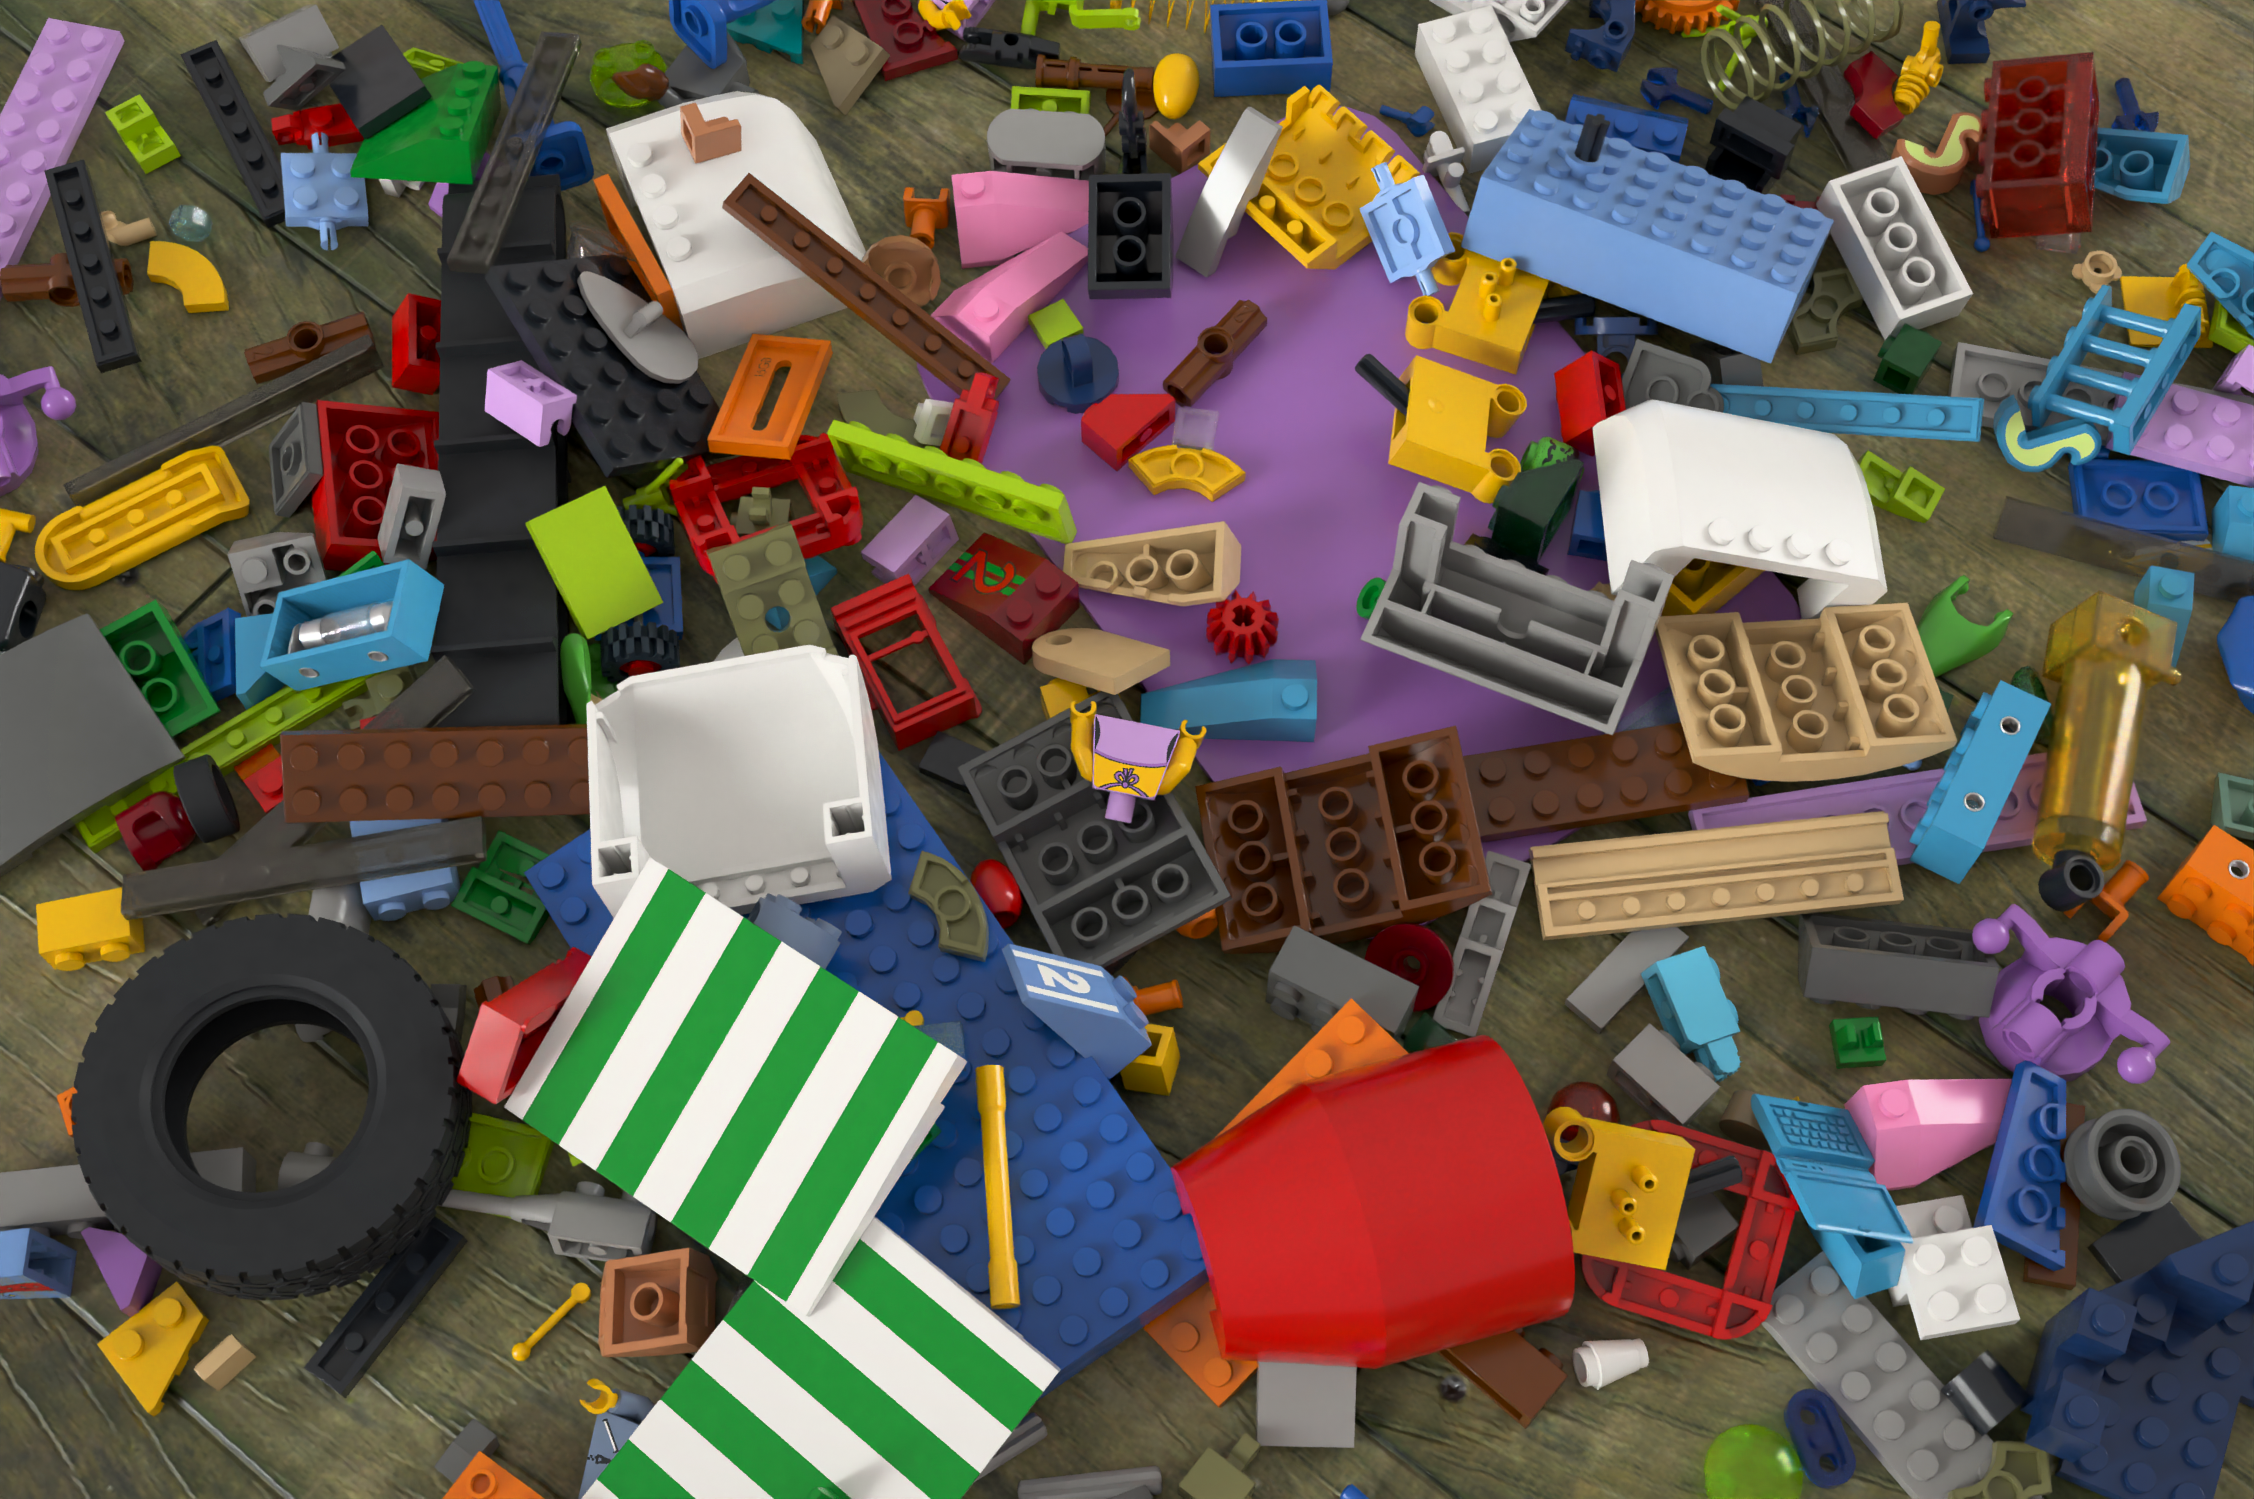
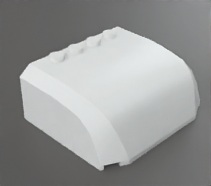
M735 91L682 103L606 128L619 177L631 206H638L672 288L684 333L693 342L699 356L698 359L750 341L752 334L770 335L848 308L722 209L723 201L745 176L750 173L862 261L866 250L818 143L793 110L772 97L757 93ZM696 102L705 121L720 117H727L729 121L738 119L741 125V151L695 164L681 135L680 106Z
M1659 400L1642 402L1597 423L1592 428L1612 595H1617L1619 589H1622L1631 560L1642 564H1655L1662 568L1664 572L1676 576L1694 558L1809 578L1797 589L1801 619L1820 618L1824 607L1872 605L1887 592L1876 519L1862 469L1847 444L1836 435Z
M804 645L630 676L616 685L618 691L595 705L592 701L586 704L592 885L613 918H615L650 857L740 915L751 913L759 898H765L767 893L776 897L780 894L799 905L873 892L892 880L878 743L866 686L855 655L850 654L849 658L829 654L822 647Z

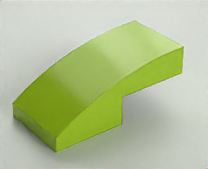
M140 94L105 112L145 174L181 156L175 144L161 127L155 114Z
M1869 450L1857 462L1862 469L1872 504L1913 521L1926 523L1945 491L1944 487L1910 466L1904 472H1901Z

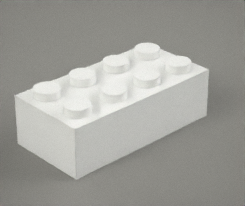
M1492 5L1418 24L1415 57L1456 147H1463L1465 150L1462 160L1467 171L1470 174L1485 170L1528 110L1538 111L1541 108Z
M1902 156L1828 182L1816 206L1825 217L1834 220L1830 234L1884 340H1886L1889 334L1897 337L1905 323L1916 329H1922L1958 316L1973 295V292Z

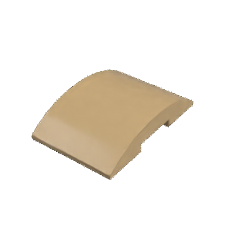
M1908 603L1824 607L1818 619L1747 623L1742 622L1739 612L1660 616L1655 633L1693 763L1706 769L1730 776L1763 781L1798 782L1830 780L1874 773L1909 764L1950 749L1957 743V738Z

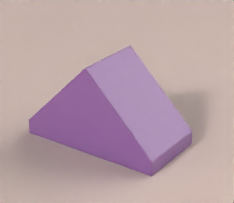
M92 1227L83 1230L81 1234L120 1310L129 1317L137 1314L139 1310L151 1302L163 1267L137 1248L121 1233Z

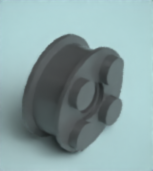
M2116 1109L2105 1113L2099 1118L2086 1121L2071 1133L2065 1146L2066 1183L2089 1210L2103 1218L2117 1221L2128 1220L2139 1216L2142 1212L2159 1209L2173 1198L2178 1189L2181 1165L2175 1144L2167 1131L2156 1120L2143 1112L2133 1109Z

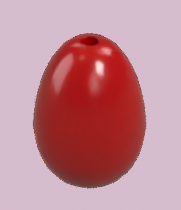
M995 859L981 861L974 868L970 882L1003 929L1008 928L1017 921L1023 907L1022 891L1012 872L1003 863Z

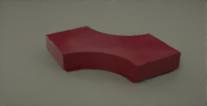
M1870 51L1850 63L1844 71V77L1851 85L1855 94V105L1849 114L1877 140L1898 127L1905 116L1896 106L1892 96V86L1899 76L1873 51Z

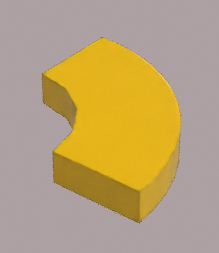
M150 241L147 275L151 282L168 284L178 289L183 295L184 306L188 313L229 311L228 294L225 285L215 267L206 257L181 244Z
M1166 445L1146 450L1128 459V467L1153 495L1168 489L1185 488L1199 492L1213 502L1245 481L1246 473L1232 460L1206 448L1196 450L1177 448V445Z

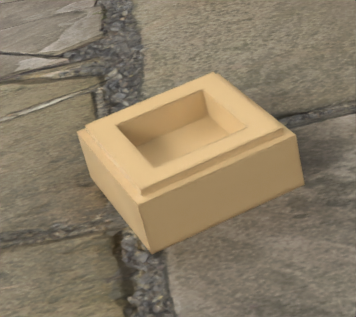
M231 1334L195 1366L194 1370L206 1383L220 1391L252 1362L256 1356L245 1344Z

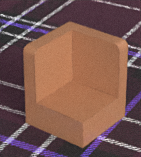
M696 102L680 106L681 135L695 164L741 151V125L738 119L729 121L727 117H720L705 121Z
M1200 120L1189 129H1186L1180 123H1175L1166 129L1158 121H1154L1149 125V148L1181 174L1210 154L1211 129Z

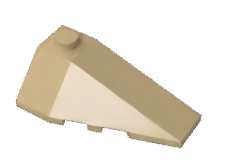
M1225 521L1065 544L1063 572L1077 581L1079 588L1177 606L1221 602L1240 583L1241 544Z

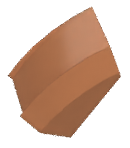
M688 1247L606 1261L600 1286L598 1343L602 1357H643L698 1352L715 1330L716 1282L718 1276L710 1257Z

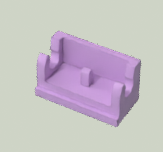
M2249 344L2232 358L2212 390L2246 396L2241 392V387L2254 394L2253 346Z
M522 360L488 369L485 412L539 447L549 444L552 434L551 426L558 419L557 431L563 436L568 433L571 425L572 407L576 403L577 395Z
M915 495L861 551L864 560L875 566L871 573L886 584L909 573L915 586L959 538L950 514Z

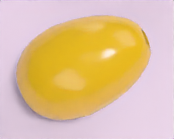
M1173 53L1165 56L1158 63L1154 73V98L1159 111L1168 119L1175 120L1183 117L1191 108L1200 84L1199 70L1194 60L1187 55Z

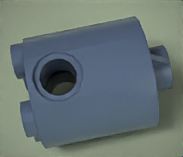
M767 893L765 898L760 897L747 920L826 969L840 945L838 938L842 931L820 918H817L815 921L809 917H801L799 914L803 908L780 894L776 897Z

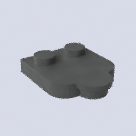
M1639 339L1636 340L1622 378L1626 410L1647 400H1659L1723 413L1724 401L1721 394L1713 387H1710L1712 376L1705 363Z

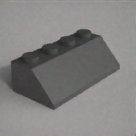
M1822 913L1800 914L1798 981L1803 997L1820 1004H1833L1836 1001L1855 1003L1862 1008L1872 1010L1887 1006L1901 1008L1905 1012L1916 1015H1923L1928 1011L1947 1013L1951 1017L1962 1020H1970L1974 1016L1989 1018L1999 966L1993 954H1985L1976 948L1972 938L1973 930Z

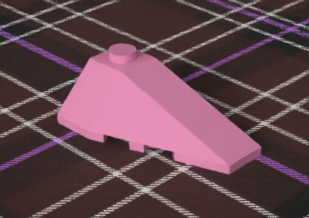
M998 171L951 175L962 269L1001 265L1014 258L1015 254L1028 250L1061 231L1068 235L1088 224V180Z
M2012 1079L1901 1080L1862 1086L1844 1106L1850 1112L1875 1159V1162L1869 1168V1172L1873 1174L1877 1184L1885 1185L1888 1191L1913 1188L1945 1169L1959 1164L1964 1159L1984 1148L1994 1145Z

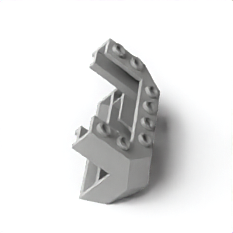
M1418 482L1399 524L1393 568L1360 640L1613 735L1644 661L1675 575L1664 572L1662 568L1655 564H1642L1631 560L1622 589H1619L1614 601L1610 600L1601 592L1594 590L1586 591L1572 586L1558 576H1545L1526 569L1524 565L1517 561L1502 560L1486 554L1477 546L1462 545L1454 542L1453 536L1461 497L1452 494L1442 486H1430Z

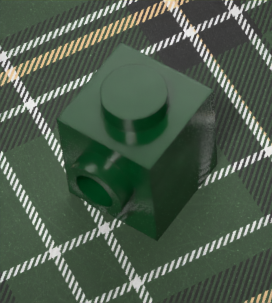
M1905 323L1897 337L1889 334L1877 355L1882 358V361L1873 381L1898 394L1913 395L1932 366L1942 342L1933 338L1926 331L1916 329Z

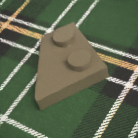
M834 15L810 45L833 104L844 115H847L890 57L884 48Z

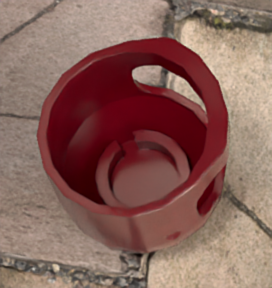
M167 791L155 792L114 816L130 853L148 875L159 869V865L165 859L189 846L196 836V832L188 819L180 797Z

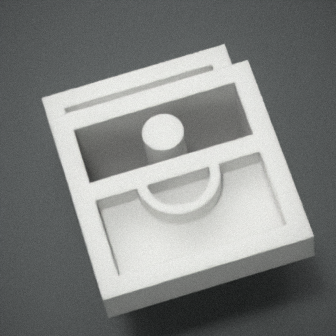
M1963 1195L1896 1206L1912 1236L1913 1243L1900 1242L1905 1249L1898 1285L1888 1288L1893 1307L1911 1305L1920 1340L2013 1325L2020 1320L1992 1225L1972 1228Z

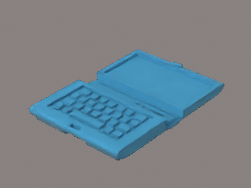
M1759 1094L1752 1095L1751 1108L1776 1158V1163L1781 1173H1783L1807 1223L1812 1229L1908 1244L1913 1243L1912 1236L1886 1186L1877 1184L1875 1177L1869 1172V1168L1875 1162V1159L1847 1109Z

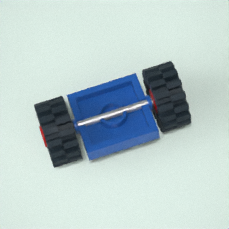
M629 505L628 510H624L622 506L616 508L663 603L595 636V641H600L602 675L604 678L607 677V681L611 683L618 681L619 684L630 676L680 668L679 640L683 639L680 557H674V523L668 513L664 514L663 510L659 508L651 511V506L644 505L642 509H636V505Z

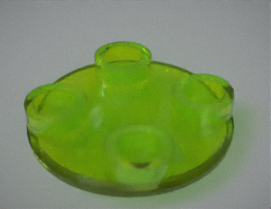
M638 40L635 43H622L610 48H601L595 52L593 56L594 63L590 72V81L595 94L604 103L620 109H635L648 105L653 101H648L647 99L637 100L628 96L612 80L613 74L620 73L621 71L636 70L641 64H651L665 73L667 66L664 59L654 50L653 44L649 41Z
M1743 1424L1727 1429L1713 1441L1705 1457V1490L1710 1499H1798L1801 1494L1803 1472L1798 1455L1783 1436L1770 1428L1754 1424Z

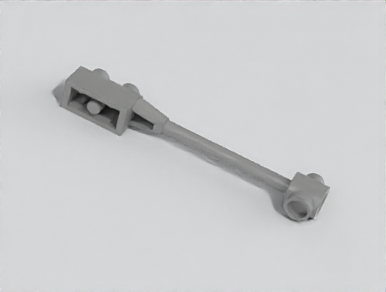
M308 1142L303 1153L288 1152L280 1167L278 1190L297 1185L321 1172L336 1159L332 1157L333 1149L322 1143ZM587 1181L579 1182L575 1192L562 1191L556 1194L515 1196L514 1198L451 1189L441 1206L509 1216L512 1220L548 1231L547 1235L555 1254L605 1262L650 1254L658 1223V1213L623 1190L621 1199L604 1197L605 1189L601 1185Z

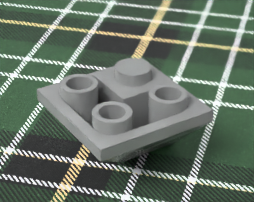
M274 532L234 541L227 554L247 617L273 613L279 592L328 580L314 533Z

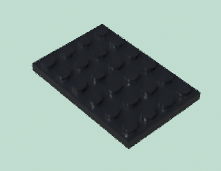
M623 253L491 266L484 278L544 375L577 395L576 403L572 407L571 421L606 478L667 468L678 457L683 459L682 465H685L687 461L700 455L703 461L735 456L733 454L709 452L707 439L720 408L697 371L694 372L689 380L679 384L664 383L649 377L621 352L586 305L577 283L578 277L585 271L614 281L648 304L652 302V299Z

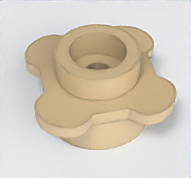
M2092 251L2088 253L2082 264L2074 265L2072 275L2076 279H2082L2092 292L2098 293L2102 285H2108L2111 281L2119 280L2122 270L2111 254L2105 251Z

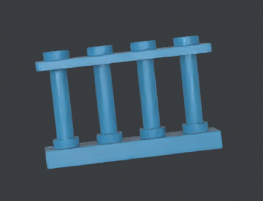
M2102 285L2095 298L2090 297L2085 303L2082 319L2077 327L2072 326L2069 329L2065 338L2064 348L2059 356L2054 355L2051 358L2042 384L2040 386L2035 385L2030 393L2028 409L2032 410V426L2042 428L2052 411L2109 427V432L2113 433V451L2130 455L2201 336V307L2185 303L2176 319L2170 318L2168 321L2112 307V287ZM2108 323L2162 337V342L2158 348L2153 347L2149 351L2098 337L2104 325ZM2090 352L2143 366L2145 370L2140 378L2135 377L2133 380L2080 367L2087 353ZM2074 382L2126 396L2127 400L2122 408L2117 407L2115 410H2110L2063 397L2062 394L2068 384Z

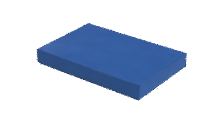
M2092 459L2079 466L2072 465L2071 462L2069 463L2068 472L2077 538L2205 541L2209 535L2200 473L2152 460Z

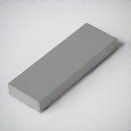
M1678 927L1630 932L1566 999L1564 1005L1600 1034L1646 986L1641 973L1655 962L1674 956L1686 944L1689 936Z

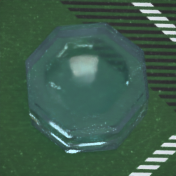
M181 205L174 209L169 221V226L176 236L186 241L202 242L210 235L213 224L207 212L195 206Z

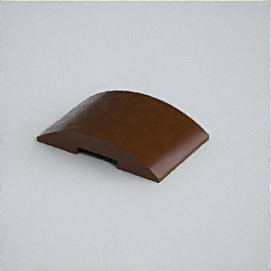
M1451 726L1368 746V754L1284 773L1280 766L1195 786L1206 852L1232 897V900L1215 908L1224 954L1280 952L1294 925L1334 945L1375 937L1380 931L1389 926L1399 923L1422 924L1458 911L1491 895V885L1457 727Z

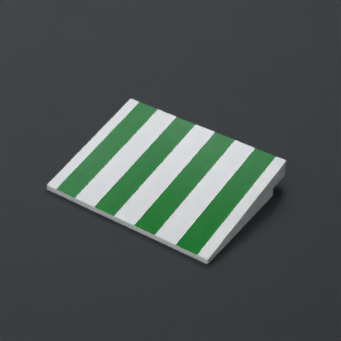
M650 857L504 1108L799 1312L809 1317L945 1108L941 1102L967 1061Z
M874 1216L809 1317L754 1280L581 1499H805L810 1491L816 1487H830L842 1499H961L1061 1369L1023 1339V1336Z

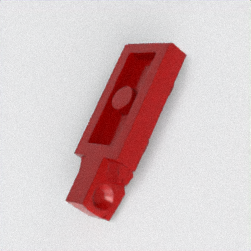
M341 103L302 109V111L293 112V115L287 114L271 119L272 132L278 145L296 143L297 145H307L308 149L312 150L311 136L317 132L319 135V145H321V132L328 135L329 147L364 140Z
M976 372L971 389H963L960 398H955L940 446V450L946 453L948 457L960 461L964 458H969L982 464L998 414L999 401L993 399L999 381L998 377L984 372Z

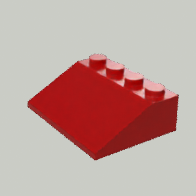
M317 400L323 476L311 491L316 542L324 569L346 571L371 551L376 552L383 562L377 538L396 465L403 464L438 471L439 456L434 447V440H439V412ZM437 531L435 534L434 541H437ZM433 548L431 549L429 561L437 560Z

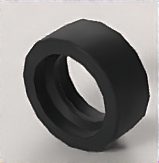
M205 754L174 766V780L180 800L193 829L203 843H210L239 832L240 822L232 795L214 759L210 755Z

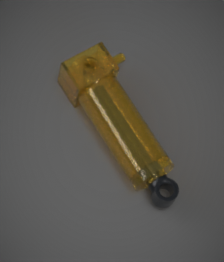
M2100 590L2050 624L2041 675L2044 678L2059 683L2032 839V852L2039 860L2052 866L2039 879V893L2047 906L2060 912L2072 910L2098 896L2104 887L2103 872L2114 869L2121 863L2147 690L2161 681L2175 686L2182 679L2181 670L2171 666L2178 623Z

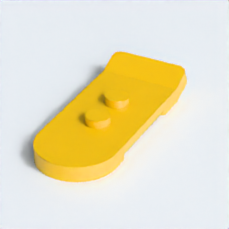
M212 445L190 450L163 463L160 469L84 507L76 506L53 518L42 529L35 545L36 562L47 578L61 588L69 590L92 588L223 522L247 516L249 513V497L221 447Z

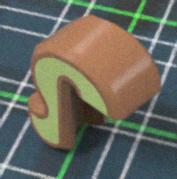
M1960 112L1953 114L1936 153L1930 152L1927 147L1905 139H1898L1890 160L1902 156L1921 193L1936 195L1949 192L1959 183L1967 161L1975 159L1985 134V125L1973 113Z

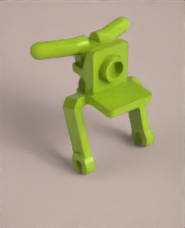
M1026 0L1020 33L1035 36L1039 12L1047 11V14L1055 15L1056 8L1068 10L1072 25L1079 29L1123 28L1126 30H1137L1140 28L1141 18L1138 17L1139 10L1131 7L1124 9L1083 10L1084 0Z

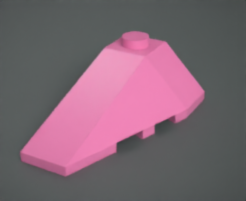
M1061 231L954 290L930 316L983 358L993 363L1029 325L1028 315L1045 308L1088 262V248Z

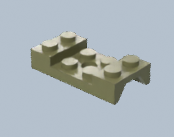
M785 522L754 537L734 544L706 550L744 656L804 645L825 648L827 653L838 656L805 567L806 563L791 523ZM776 606L787 609L789 613L788 624L780 630H772L765 623L766 613L769 609Z

